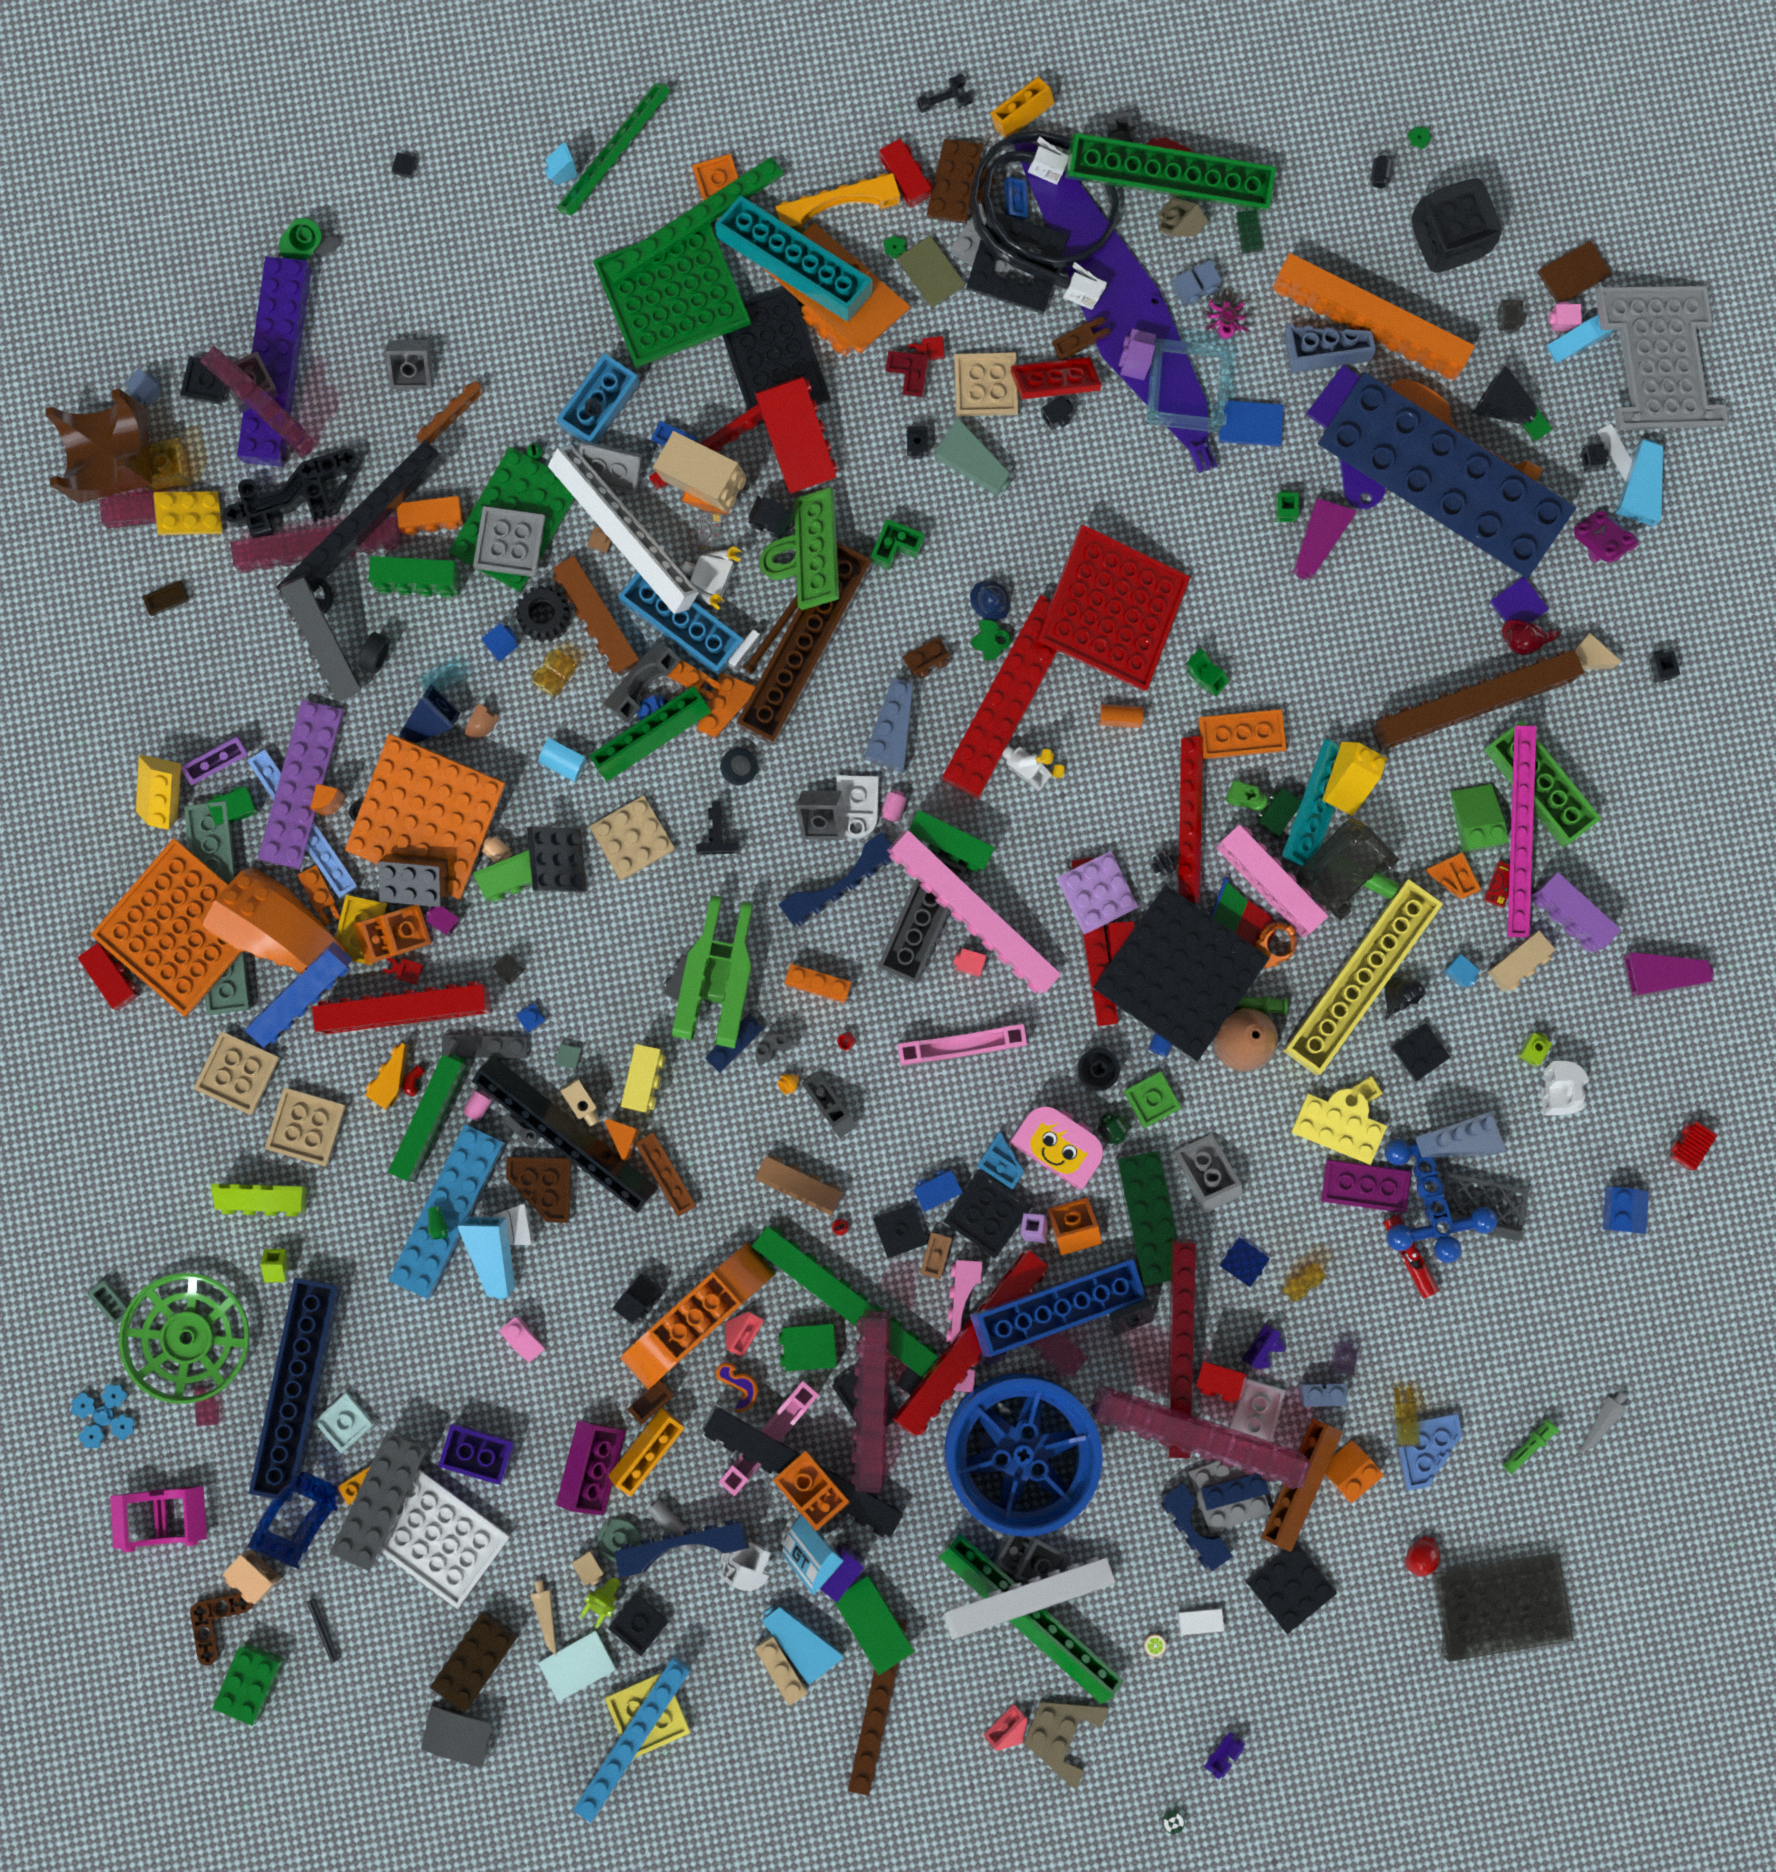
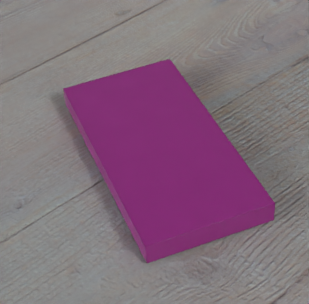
M1326 1159L1321 1202L1407 1213L1411 1171Z

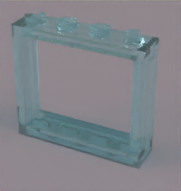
M1155 338V348L1150 367L1146 424L1220 432L1222 426L1226 425L1227 413H1224V406H1227L1229 394L1226 393V386L1228 387L1230 383V374H1227V367H1230L1232 355L1229 354V347ZM1163 351L1220 358L1216 418L1158 412Z

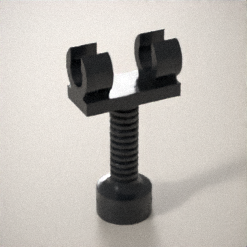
M964 74L949 78L948 85L950 90L943 94L941 93L927 98L925 95L917 97L916 100L920 112L930 111L931 105L954 98L958 109L972 104L973 96L971 92L960 96L957 89L966 85Z

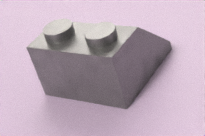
M388 340L385 355L390 389H432L430 340Z
M801 791L796 803V810L802 839L843 840L845 804L842 791Z

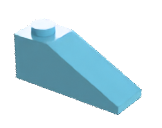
M1598 314L1546 347L1557 364L1610 337L1614 330H1601Z

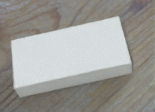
M752 630L729 659V667L736 671L761 639L758 632Z
M1221 1608L1178 1612L1181 1635L1224 1631Z

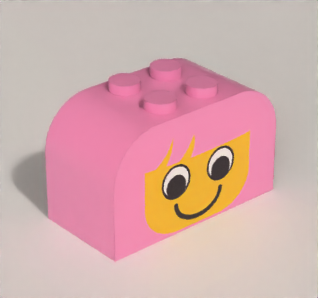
M1039 1107L1025 1117L1009 1143L1076 1189L1083 1190L1102 1160L1103 1149L1100 1141L1089 1132L1091 1130L1090 1127L1082 1122L1075 1123L1072 1121L1073 1116L1064 1110L1059 1112L1051 1107Z

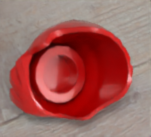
M1423 1536L1409 1547L1404 1561L1409 1572L1419 1577H1425L1437 1570L1440 1563V1551L1433 1537Z

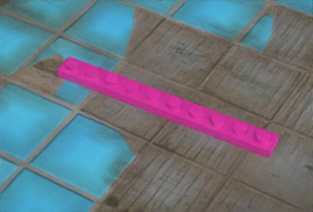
M1515 726L1508 937H1529L1536 726Z

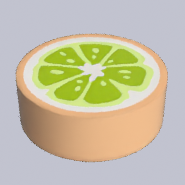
M1150 1634L1144 1640V1649L1148 1655L1159 1657L1166 1650V1642L1160 1635Z

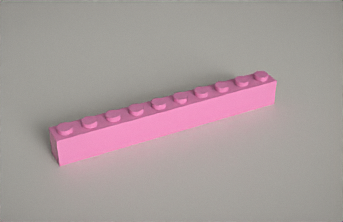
M903 831L887 849L890 853L889 857L896 864L901 863L906 868L905 872L911 878L915 879L916 877L921 882L920 886L927 893L932 892L937 897L935 900L944 908L947 906L952 911L951 915L958 922L963 921L967 925L966 929L970 934L975 937L976 935L983 940L981 943L985 948L995 951L998 954L997 959L1001 963L1012 967V973L1019 979L1023 978L1028 982L1027 987L1032 992L1046 993L1061 974L910 831Z

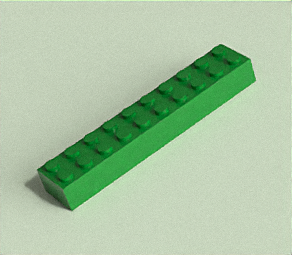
M1075 133L1071 136L1065 178L1265 211L1270 207L1276 167Z

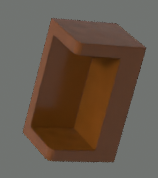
M661 1378L627 1410L643 1425L676 1394Z

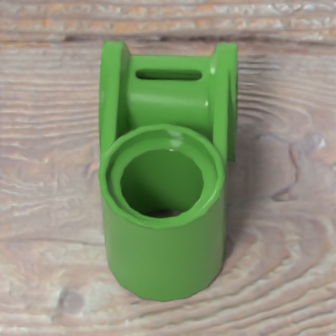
M1233 780L1225 801L1238 807L1260 811L1266 807L1268 798L1256 786Z

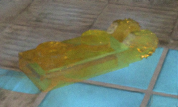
M1393 1388L1397 1446H1420L1417 1409L1412 1388H1407V1402H1400V1391L1398 1388Z

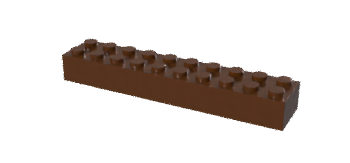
M837 542L839 599L804 610L798 608L736 722L738 728L773 746L777 743L872 567V560Z
M1567 649L1562 650L1550 659L1548 656L1536 660V663L1530 666L1528 663L1523 664L1511 673L1509 670L1499 673L1492 680L1488 677L1478 681V684L1472 687L1470 684L1460 687L1453 694L1450 691L1443 693L1434 701L1427 699L1420 702L1414 708L1407 706L1400 709V712L1395 715L1388 713L1381 716L1371 728L1380 752L1574 682L1584 674L1576 650L1570 652Z

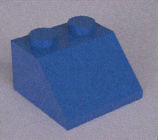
M1605 1187L1603 1230L1646 1234L1649 1191Z

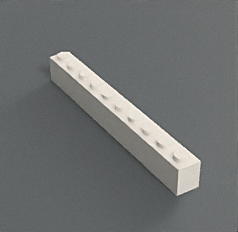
M569 445L557 448L548 465L555 476L564 484L567 490L599 525L674 614L689 610L699 593L698 590L575 447Z

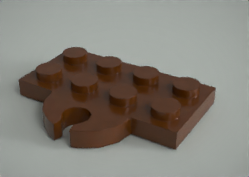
M950 139L943 140L926 214L928 219L967 224L970 213L969 199L972 180L982 160L983 144ZM987 166L980 177L977 197L978 204L982 203L983 189L980 188V185L985 180V175L989 169ZM994 175L992 177L991 185H996ZM991 188L990 197H991V196L993 195V193H994L993 188Z

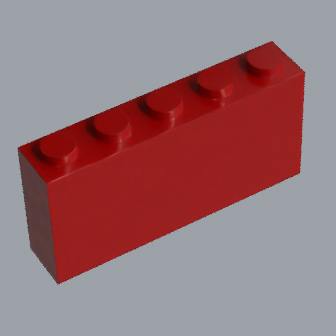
M803 376L754 392L789 494L836 478L835 472L838 471L835 460H831L828 453L832 451L828 439L824 440L822 434L825 431L821 419H817L815 413L818 412L815 399L811 400L809 392L812 391L809 380H804Z

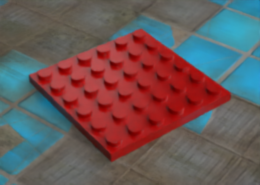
M1080 525L1036 641L1135 688L1147 691L1190 576L1085 525Z

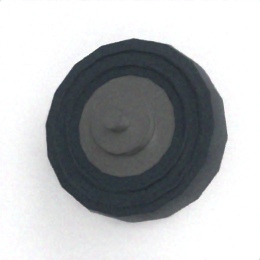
M734 748L724 754L721 759L720 769L726 781L739 786L746 785L754 779L757 774L758 764L750 751L744 748Z

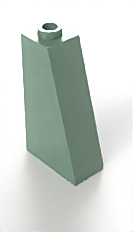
M956 419L935 452V459L999 496L1001 491L1005 492L1011 483L1009 481L1010 473L959 419Z

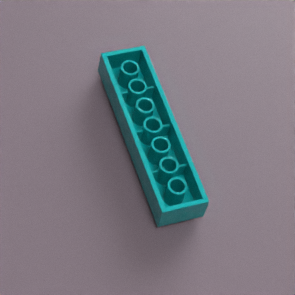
M741 195L715 223L716 236L719 240L847 322L873 294V282L870 277Z

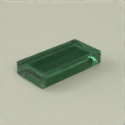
M1257 210L1236 212L1241 253L1262 251L1263 246Z

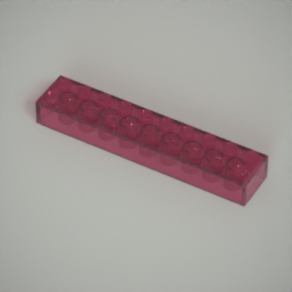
M1098 1384L1090 1407L1099 1424L1118 1426L1117 1429L1125 1433H1130V1431L1139 1433L1138 1436L1146 1440H1151V1438L1157 1439L1160 1444L1167 1447L1172 1445L1178 1446L1182 1452L1192 1454V1452L1198 1453L1201 1458L1208 1461L1213 1459L1219 1460L1222 1465L1233 1468V1466L1240 1467L1241 1471L1250 1475H1254V1472L1261 1474L1263 1479L1274 1482V1480L1281 1481L1284 1486L1295 1489V1486L1303 1488L1311 1465L1309 1460L1300 1451Z

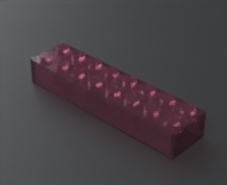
M865 1310L862 1316L859 1317V1320H857L856 1332L860 1333V1337L856 1342V1354L859 1355V1359L855 1365V1376H859V1380L854 1388V1398H858V1402L854 1406L853 1418L857 1420V1423L853 1429V1441H856V1445L852 1452V1463H856L854 1471H852L851 1484H855V1491L881 1493L885 1484L891 1311Z

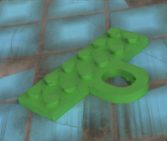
M831 487L795 498V535L773 541L764 549L760 557L761 571L772 580H782L797 575L798 607L801 610L839 599L835 493ZM788 550H796V555L790 563H774V558L778 554Z

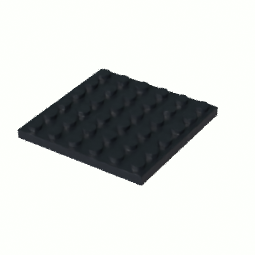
M1165 885L1092 989L1195 1062H1198L1220 1031L1225 1019L1231 1015L1270 958Z

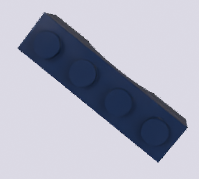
M1179 1482L1160 1496L1163 1500L1160 1504L1167 1514L1171 1512L1175 1517V1520L1172 1522L1178 1531H1184L1187 1535L1186 1543L1192 1551L1196 1549L1200 1554L1197 1559L1204 1569L1209 1567L1211 1571H1214L1233 1557L1219 1536L1205 1537L1194 1530L1190 1515L1196 1501L1183 1482Z

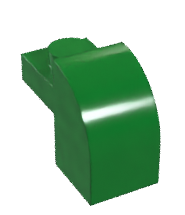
M1200 648L1186 662L1189 668L1187 670L1189 676L1215 697L1230 682L1225 672L1212 664L1206 652Z

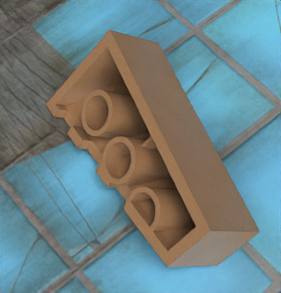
M773 1154L770 1158L765 1156L755 1180L830 1216L833 1215L843 1194L839 1191L841 1187L831 1182L825 1185L820 1182L821 1177L812 1173L809 1176L802 1174V1168L794 1164H790L788 1167L782 1164L783 1159Z

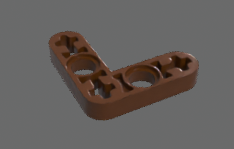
M242 1593L202 1600L191 1607L190 1617L198 1661L202 1665L209 1666L219 1658V1646L214 1619L246 1613L254 1607L253 1603L247 1604L246 1608L243 1605H237L234 1607L235 1611H233V1603L242 1600ZM219 1601H225L228 1604L227 1612L221 1613L218 1611L217 1604ZM199 1605H201L202 1609H206V1613L203 1614V1621L208 1619V1622L200 1625L197 1622L202 1620L201 1614L196 1613V1610L200 1607ZM202 1627H207L210 1630V1637L208 1639L200 1637L199 1631ZM212 1641V1644L208 1645V1651L210 1653L213 1652V1656L209 1660L208 1657L203 1656L207 1652L206 1645L202 1647L201 1644Z

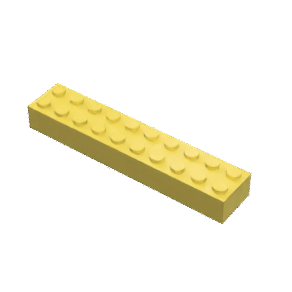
M1408 879L1403 882L1393 899L1387 904L1282 1051L1316 1076L1321 1075L1443 903Z

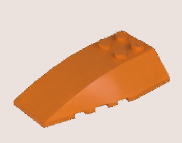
M256 867L240 871L214 900L201 925L202 928L238 951H247L254 954L255 957L269 959L277 965L291 967L293 971L299 973L314 961L332 942L338 945L344 952L346 950L289 888Z

